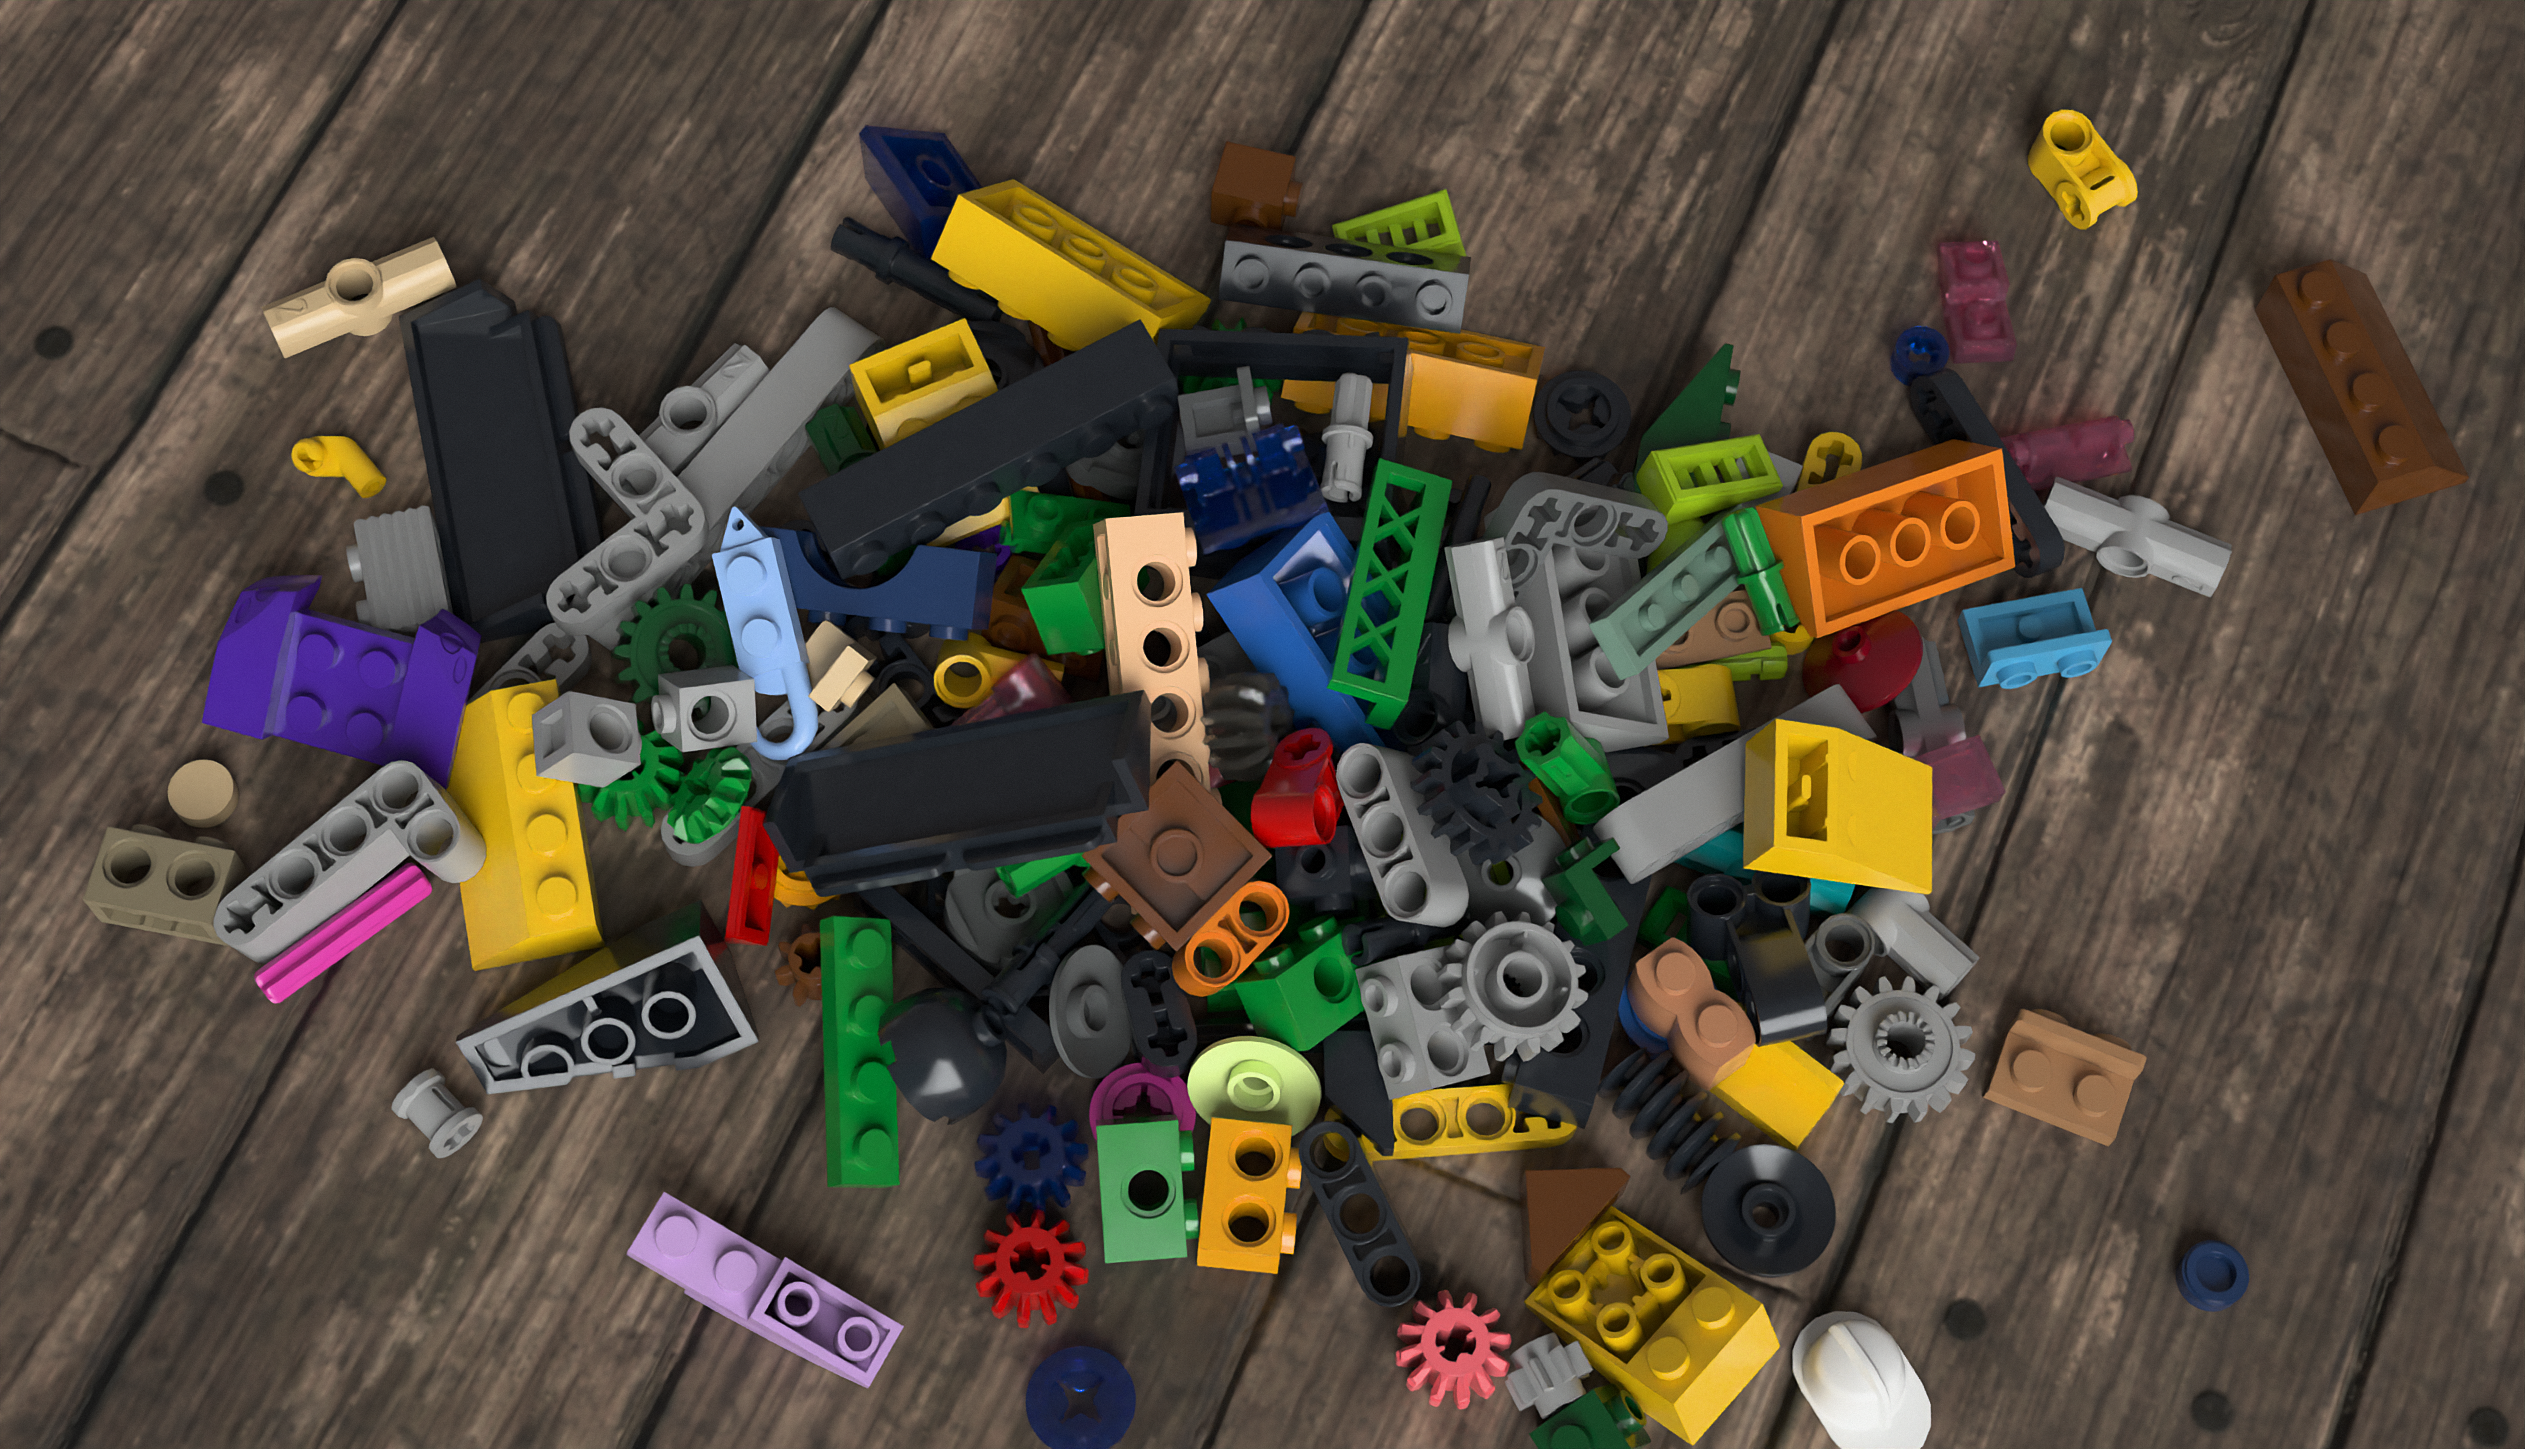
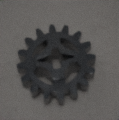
M1460 720L1440 730L1420 744L1424 752L1414 757L1411 764L1423 775L1411 781L1410 785L1414 791L1424 794L1426 802L1421 804L1417 811L1419 815H1431L1435 825L1432 828L1431 835L1434 838H1438L1446 834L1451 839V854L1457 856L1468 849L1472 864L1479 865L1490 859L1493 865H1496L1534 841L1530 832L1541 827L1542 820L1531 809L1542 804L1543 800L1542 796L1529 790L1528 783L1535 779L1536 775L1531 770L1522 769L1518 762L1520 757L1516 748L1508 752L1503 747L1504 737L1501 731L1497 730L1486 737L1482 722L1475 721L1465 727Z

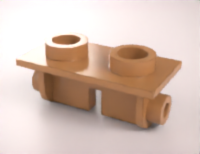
M1746 589L1729 593L1655 659L1657 670L1673 669L1771 649L1769 635L1762 636L1759 631L1760 626Z

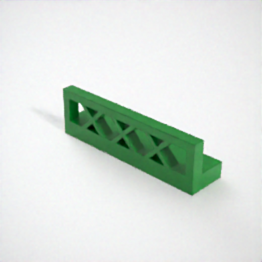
M1381 458L1378 459L1373 470L1326 688L1368 700L1369 704L1365 723L1390 730L1408 702L1453 480ZM1387 483L1417 492L1410 503L1409 513L1399 517L1385 497ZM1381 517L1385 524L1378 527L1379 518ZM1393 535L1400 545L1401 551L1397 568L1387 572L1373 551L1374 543ZM1369 571V573L1373 577V580L1366 583L1367 574ZM1382 590L1390 604L1386 623L1376 628L1362 608L1361 602L1362 598ZM1357 627L1362 635L1354 639ZM1368 645L1378 658L1374 680L1347 672L1350 654Z

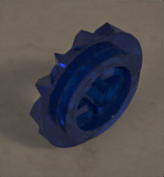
M1077 1346L1052 1354L1038 1366L1027 1387L1026 1412L1028 1421L1041 1443L1052 1449H1109L1114 1444L1121 1442L1135 1416L1136 1394L1128 1371L1114 1356L1097 1348ZM1101 1382L1102 1384L1097 1388V1394L1093 1399V1406L1098 1412V1418L1101 1422L1098 1423L1093 1417L1089 1419L1086 1415L1080 1413L1073 1419L1068 1418L1061 1424L1060 1422L1065 1418L1064 1413L1069 1407V1401L1065 1396L1064 1389L1059 1384L1063 1383L1069 1390L1073 1388L1076 1392L1082 1394L1089 1388L1093 1389Z

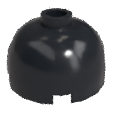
M955 987L926 988L910 994L891 1005L880 1016L878 1028L880 1046L891 1041L897 1061L887 1066L891 1077L906 1100L920 1114L933 1122L945 1116L949 1118L947 1125H952L973 1114L992 1098L1005 1078L1007 1060L1005 1044L1007 1029L1005 1023L992 1006L984 1005L977 998Z

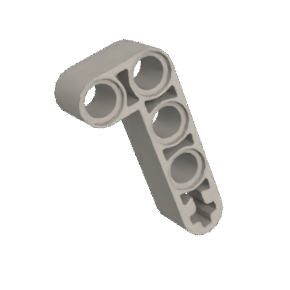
M404 760L391 762L379 769L226 895L217 906L213 927L217 936L223 942L253 961L267 964L355 901L409 855L443 881L459 883L474 877L483 867L486 859V844L482 835L445 788L412 762ZM418 791L414 801L404 808L406 800L410 795ZM366 833L361 845L353 850L355 842ZM453 836L450 846L438 854L442 843ZM314 876L312 884L307 890L302 892L304 884L309 878Z

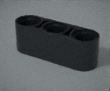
M1325 1121L1313 1125L1305 1132L1300 1141L1298 1153L1300 1162L1361 1289L1369 1300L1380 1306L1395 1307L1408 1303L1417 1296L1423 1286L1424 1269L1362 1139L1354 1129L1339 1122ZM1329 1133L1342 1135L1348 1142L1350 1149L1349 1159L1345 1166L1334 1172H1327L1320 1168L1314 1156L1318 1140ZM1358 1194H1367L1377 1202L1380 1210V1217L1376 1227L1364 1234L1351 1230L1344 1218V1209L1348 1200ZM1385 1256H1397L1404 1260L1409 1267L1411 1274L1410 1283L1406 1290L1399 1295H1388L1382 1292L1375 1284L1374 1269L1378 1261Z

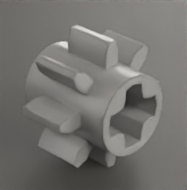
M1550 1333L1527 1343L1510 1356L1516 1371L1507 1375L1508 1380L1505 1381V1384L1519 1411L1535 1404L1541 1418L1547 1419L1555 1416L1587 1393L1581 1381L1590 1377L1589 1373L1593 1371V1368L1579 1341H1575L1563 1348L1557 1335Z

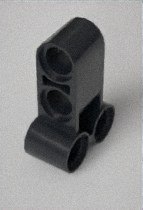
M1757 870L1753 875L1751 884L1743 886L1741 882L1732 876L1707 874L1696 879L1690 885L1687 892V945L1703 959L1725 961L1740 1005L1753 1026L1756 1036L1755 1044L1758 1047L1826 1034L1827 1014L1823 994L1803 943L1809 930L1810 878Z

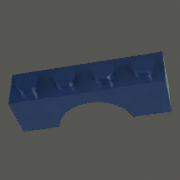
M744 524L737 525L739 531L743 528ZM759 526L768 537L780 539L795 605L799 609H808L807 622L821 624L824 621H831L835 625L845 626L846 614L869 617L868 629L906 633L907 622L930 624L929 637L967 641L968 629L989 630L997 561L996 553L918 545L907 565L895 577L876 587L864 589L842 580L832 570L821 552L816 532Z

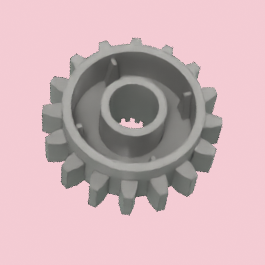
M1502 911L1495 912L1485 921V927L1477 920L1469 925L1462 932L1464 941L1460 939L1455 940L1445 951L1446 956L1453 963L1447 964L1438 972L1437 980L1451 985L1452 990L1439 1000V1004L1442 1008L1457 1009L1460 1016L1454 1020L1450 1028L1455 1033L1469 1027L1475 1033L1470 1048L1475 1052L1487 1042L1494 1044V1054L1497 1061H1504L1513 1054L1515 1047L1523 1062L1529 1061L1540 1053V1046L1548 1052L1564 1041L1561 1032L1568 1033L1579 1024L1581 1019L1571 1009L1579 1007L1588 998V993L1578 988V978L1586 972L1585 966L1575 964L1570 954L1575 945L1571 940L1562 942L1554 935L1555 925L1551 922H1547L1543 927L1533 924L1527 912H1521L1512 922H1507ZM1508 974L1509 978L1512 979L1514 977L1516 979L1515 982L1517 984L1520 983L1521 986L1519 988L1523 991L1521 997L1512 994L1507 989L1503 976Z
M1906 976L1899 990H1893L1887 978L1881 977L1873 987V997L1867 990L1859 986L1854 990L1849 999L1851 1007L1846 1005L1839 1007L1832 1019L1839 1028L1831 1029L1825 1042V1046L1837 1050L1838 1053L1831 1058L1827 1068L1832 1073H1841L1844 1080V1085L1840 1090L1841 1095L1854 1094L1862 1101L1860 1107L1862 1113L1867 1114L1873 1108L1883 1111L1886 1122L1893 1123L1899 1113H1908L1914 1123L1920 1122L1927 1113L1928 1104L1940 1113L1945 1110L1952 1100L1949 1092L1959 1094L1966 1085L1968 1078L1961 1070H1968L1975 1060V1053L1968 1049L1960 1048V1046L1968 1041L1973 1031L1971 1026H1954L1952 1020L1961 1008L1957 1002L1949 1004L1944 1008L1935 1003L1939 995V987L1933 985L1923 996L1915 993L1913 977ZM1887 1041H1898L1906 1045L1911 1051L1913 1059L1908 1058L1904 1060L1903 1057L1896 1058L1897 1055L1895 1053L1891 1054L1890 1048L1886 1046Z

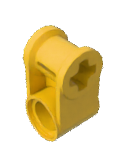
M2062 109L2053 112L2046 118L2028 154V166L2032 174L2039 179L2057 202L2065 218L2074 227L2086 230L2097 222L2098 215L2115 205L2125 207L2136 200L2138 194L2137 184L2131 170L2114 154L2086 116L2074 110ZM2054 144H2058V145H2060V146H2063V147L2066 148L2068 151H2064V150H2062V149H2059V148H2058L2056 145H2054Z
M1708 664L1684 669L1657 670L1669 739L1652 745L1681 744L1692 737L1741 730L1732 673L1728 667Z

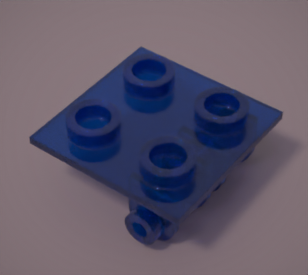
M1279 423L1276 426L1253 433L1252 436L1259 455L1256 458H1253L1246 436L1239 437L1246 461L1235 465L1228 443L1224 442L1221 446L1228 465L1227 468H1222L1215 447L1184 456L1186 463L1174 467L1204 554L1220 549L1227 550L1240 547L1251 538L1280 528L1298 527L1308 522L1312 517L1329 512L1305 454L1304 444L1297 425L1284 428L1283 423Z

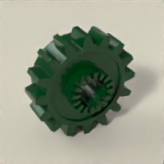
M683 584L678 590L676 599L672 600L666 589L661 587L653 592V603L655 606L653 609L641 600H638L631 607L633 615L638 622L635 624L633 622L621 621L618 624L616 631L627 639L626 645H620L611 650V657L624 661L625 669L614 677L616 684L630 682L635 690L628 700L629 703L636 705L645 700L651 705L653 696L659 695L658 674L682 672L678 667H674L673 663L669 660L667 651L669 650V644L673 640L687 641L695 648L698 662L694 670L730 665L739 669L725 609L720 612L714 607L717 597L716 591L711 589L700 601L694 600L691 584ZM703 697L692 709L700 720L710 710L711 697ZM650 709V717H649V719H652L651 709Z

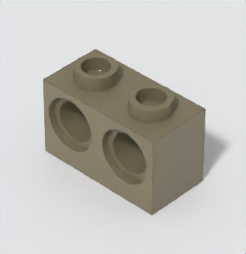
M133 825L131 831L107 827L83 897V901L101 922L228 946L217 936L213 927L217 906L226 895L245 881L251 874L236 851H234L235 849L232 845L222 840L205 836L196 837L194 843L171 839V835L167 832L148 825ZM151 865L148 874L142 880L132 884H125L127 876L135 868ZM206 877L215 878L212 886L206 892L197 896H188L189 890L195 882Z

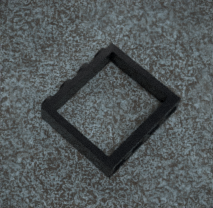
M1193 325V330L1159 329L1157 348L1175 376L1179 395H1182L1185 376L1238 378L1237 368L1250 366L1252 379L1337 382L1342 374L1355 373L1369 377L1372 383L1389 384L1381 459L1403 465L1413 377V363L1407 337H1380L1379 332H1371L1365 336L1334 335L1331 332L1319 329L1307 330L1302 334L1272 333L1267 329L1259 327H1249L1241 331H1214L1198 325ZM1180 409L1174 411L1161 425L1146 429L1134 516L1183 512L1185 528L1191 527L1194 531L1197 547L1196 561L1238 563L1257 548L1307 516L1167 509ZM1387 483L1385 497L1398 514L1401 487ZM1332 516L1356 552L1363 518ZM1381 517L1379 518L1378 527L1385 524ZM1393 535L1374 543L1373 551L1386 570H1392L1395 549V538Z

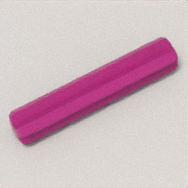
M412 862L406 863L257 970L254 974L256 984L274 1004L282 1002L429 896L433 890L431 883L418 866Z

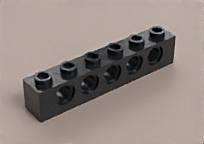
M1644 746L1606 752L1605 755L1620 797L1619 806L1678 773L1682 757ZM1598 822L1584 825L1576 824L1579 838L1588 836L1592 844L1601 841L1593 830ZM1609 856L1599 864L1611 866L1617 871L1619 876L1607 878L1597 873L1595 875L1621 912L1628 926L1609 940L1584 946L1580 939L1570 936L1561 926L1558 919L1553 934L1562 942L1571 940L1575 945L1570 954L1575 964L1584 965L1586 970L1578 979L1584 982L1590 990L1587 992V1000L1579 1007L1571 1009L1581 1019L1579 1024L1568 1033L1561 1032L1563 1038L1572 1044L1574 1051L1560 1054L1552 1050L1548 1052L1540 1046L1539 1054L1531 1060L1523 1062L1515 1047L1513 1054L1506 1059L1501 1082L1513 1085L1507 1108L1511 1109L1512 1107L1521 1112L1557 1122L1568 1123L1585 1129L1594 1105L1652 878L1651 874L1636 883H1629L1612 856Z

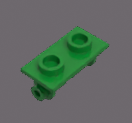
M1020 490L1008 496L1010 521L1003 520L1000 527L999 541L1001 545L1010 546L1012 553L1019 554L1021 551L1047 554L1069 523L1122 515L1131 517L1130 506L1128 504Z

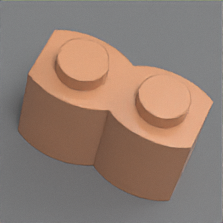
M1672 937L1635 963L1626 987L1629 1002L1638 1018L1651 1031L1667 1039L1669 1050L1674 1054L1672 1058L1680 1071H1688L1690 1074L1688 1079L1691 1082L1709 1091L1745 1065L1756 1043L1753 1026L1743 1009L1733 999L1714 989L1713 980L1706 964L1690 946Z

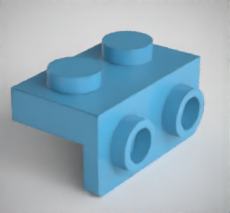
M2082 588L1964 609L1957 620L1978 687L2000 684L2001 688L2013 689L2033 682L2037 676L2059 672L2065 678L2081 676L2091 672L2099 665L2112 643L2108 629L2096 631Z

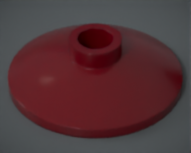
M1895 610L1817 638L1811 645L1803 664L1802 680L1805 690L1811 698L1834 685L1840 684L1860 713L1879 708L1899 695L1916 675L1923 657L1922 636L1914 622L1907 615Z

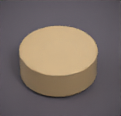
M196 760L185 764L173 775L168 786L170 805L183 822L193 827L208 828L222 823L234 812L238 803L239 792L236 782L223 765L212 760Z

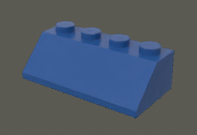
M1326 506L1320 507L1241 559L1206 595L1298 731L1303 730L1313 720H1316L1343 752L1359 743L1372 744L1405 752V744L1397 739L1393 726L1390 730L1365 723L1369 704L1368 700L1326 688L1356 552ZM1369 572L1367 574L1366 583L1373 580ZM1379 590L1362 598L1361 606L1374 626L1377 628L1386 623L1390 603L1382 591ZM1357 627L1354 639L1362 635ZM1369 645L1350 654L1347 672L1374 680L1378 658Z

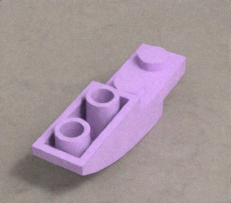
M663 1192L626 1254L685 1289L684 1293L714 1311L806 1360L866 1388H869L904 1327L785 1257L783 1261L666 1192Z

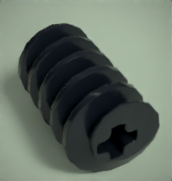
M1644 1047L1623 1060L1600 1082L1597 1095L1604 1099L1620 1094L1612 1108V1113L1619 1119L1637 1114L1629 1128V1134L1637 1140L1654 1135L1646 1149V1154L1650 1159L1658 1160L1672 1155L1664 1168L1663 1175L1669 1181L1689 1176L1681 1189L1680 1195H1682L1710 1176L1714 1168L1723 1159L1729 1158L1742 1136L1736 1132L1718 1138L1714 1133L1725 1117L1723 1113L1719 1111L1701 1118L1697 1112L1708 1095L1704 1091H1700L1684 1097L1680 1091L1690 1077L1688 1071L1684 1070L1666 1076L1663 1071L1674 1054L1670 1050H1665L1650 1056L1646 1051L1648 1047Z

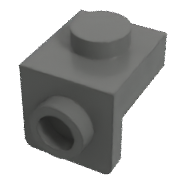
M1250 366L1237 368L1239 385L1178 396L1185 448L1189 463L1265 450L1261 426L1273 424L1267 387H1254Z

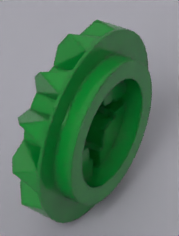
M732 746L725 750L717 747L710 750L705 759L697 758L694 760L692 770L687 776L680 777L682 784L669 800L673 808L668 814L667 823L674 828L676 836L690 844L701 843L721 832L734 820L740 812L741 806L745 803L751 782L752 767L747 756Z

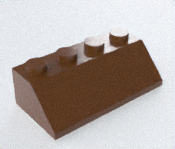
M2332 259L2276 274L2256 307L2255 313L2354 514L2358 515L2465 483L2469 476L2367 275Z

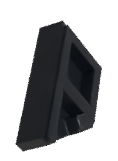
M1334 1031L1322 1040L1324 1103L1343 1120L1347 1119L1374 1144L1373 1148L1382 1156H1393V1102L1388 1098L1384 1079L1379 1069L1371 1031Z

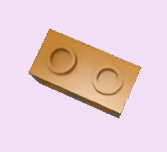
M1212 1117L1197 1266L1278 1274L1280 1253H1294L1297 1213L1284 1212L1286 1187L1300 1189L1302 1165L1298 1154L1299 1148L1290 1147L1292 1125ZM1248 1152H1259L1271 1160L1273 1167L1264 1175L1250 1176L1242 1172L1236 1162L1242 1155ZM1250 1216L1260 1220L1266 1227L1267 1232L1257 1241L1243 1242L1231 1233L1229 1227L1238 1218Z

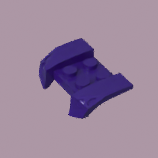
M322 575L266 577L241 592L217 644L202 723L262 740L274 735L382 766L401 760L412 762L443 788L447 789L449 787L481 635L443 608L436 616L419 625L415 638L310 610L308 608L320 587Z

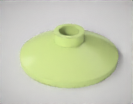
M1237 1036L1211 1044L1196 1057L1188 1077L1187 1088L1190 1101L1197 1113L1209 1125H1211L1212 1117L1292 1125L1291 1136L1301 1132L1313 1121L1321 1100L1320 1081L1311 1064L1289 1046L1263 1037Z

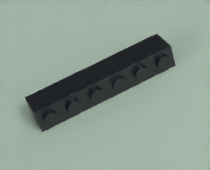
M1141 319L798 492V495L841 579L845 580L855 574H868L880 568L887 561L888 557L912 545H924L934 541L944 532L945 528L969 516H981L989 513L1002 502V499L1027 486L1037 487L1049 482L1058 474L1059 470L1084 457L1094 458L1106 453L1114 446L1117 440L1141 428L1151 429L1161 425L1174 411L1179 409V392L1176 379Z

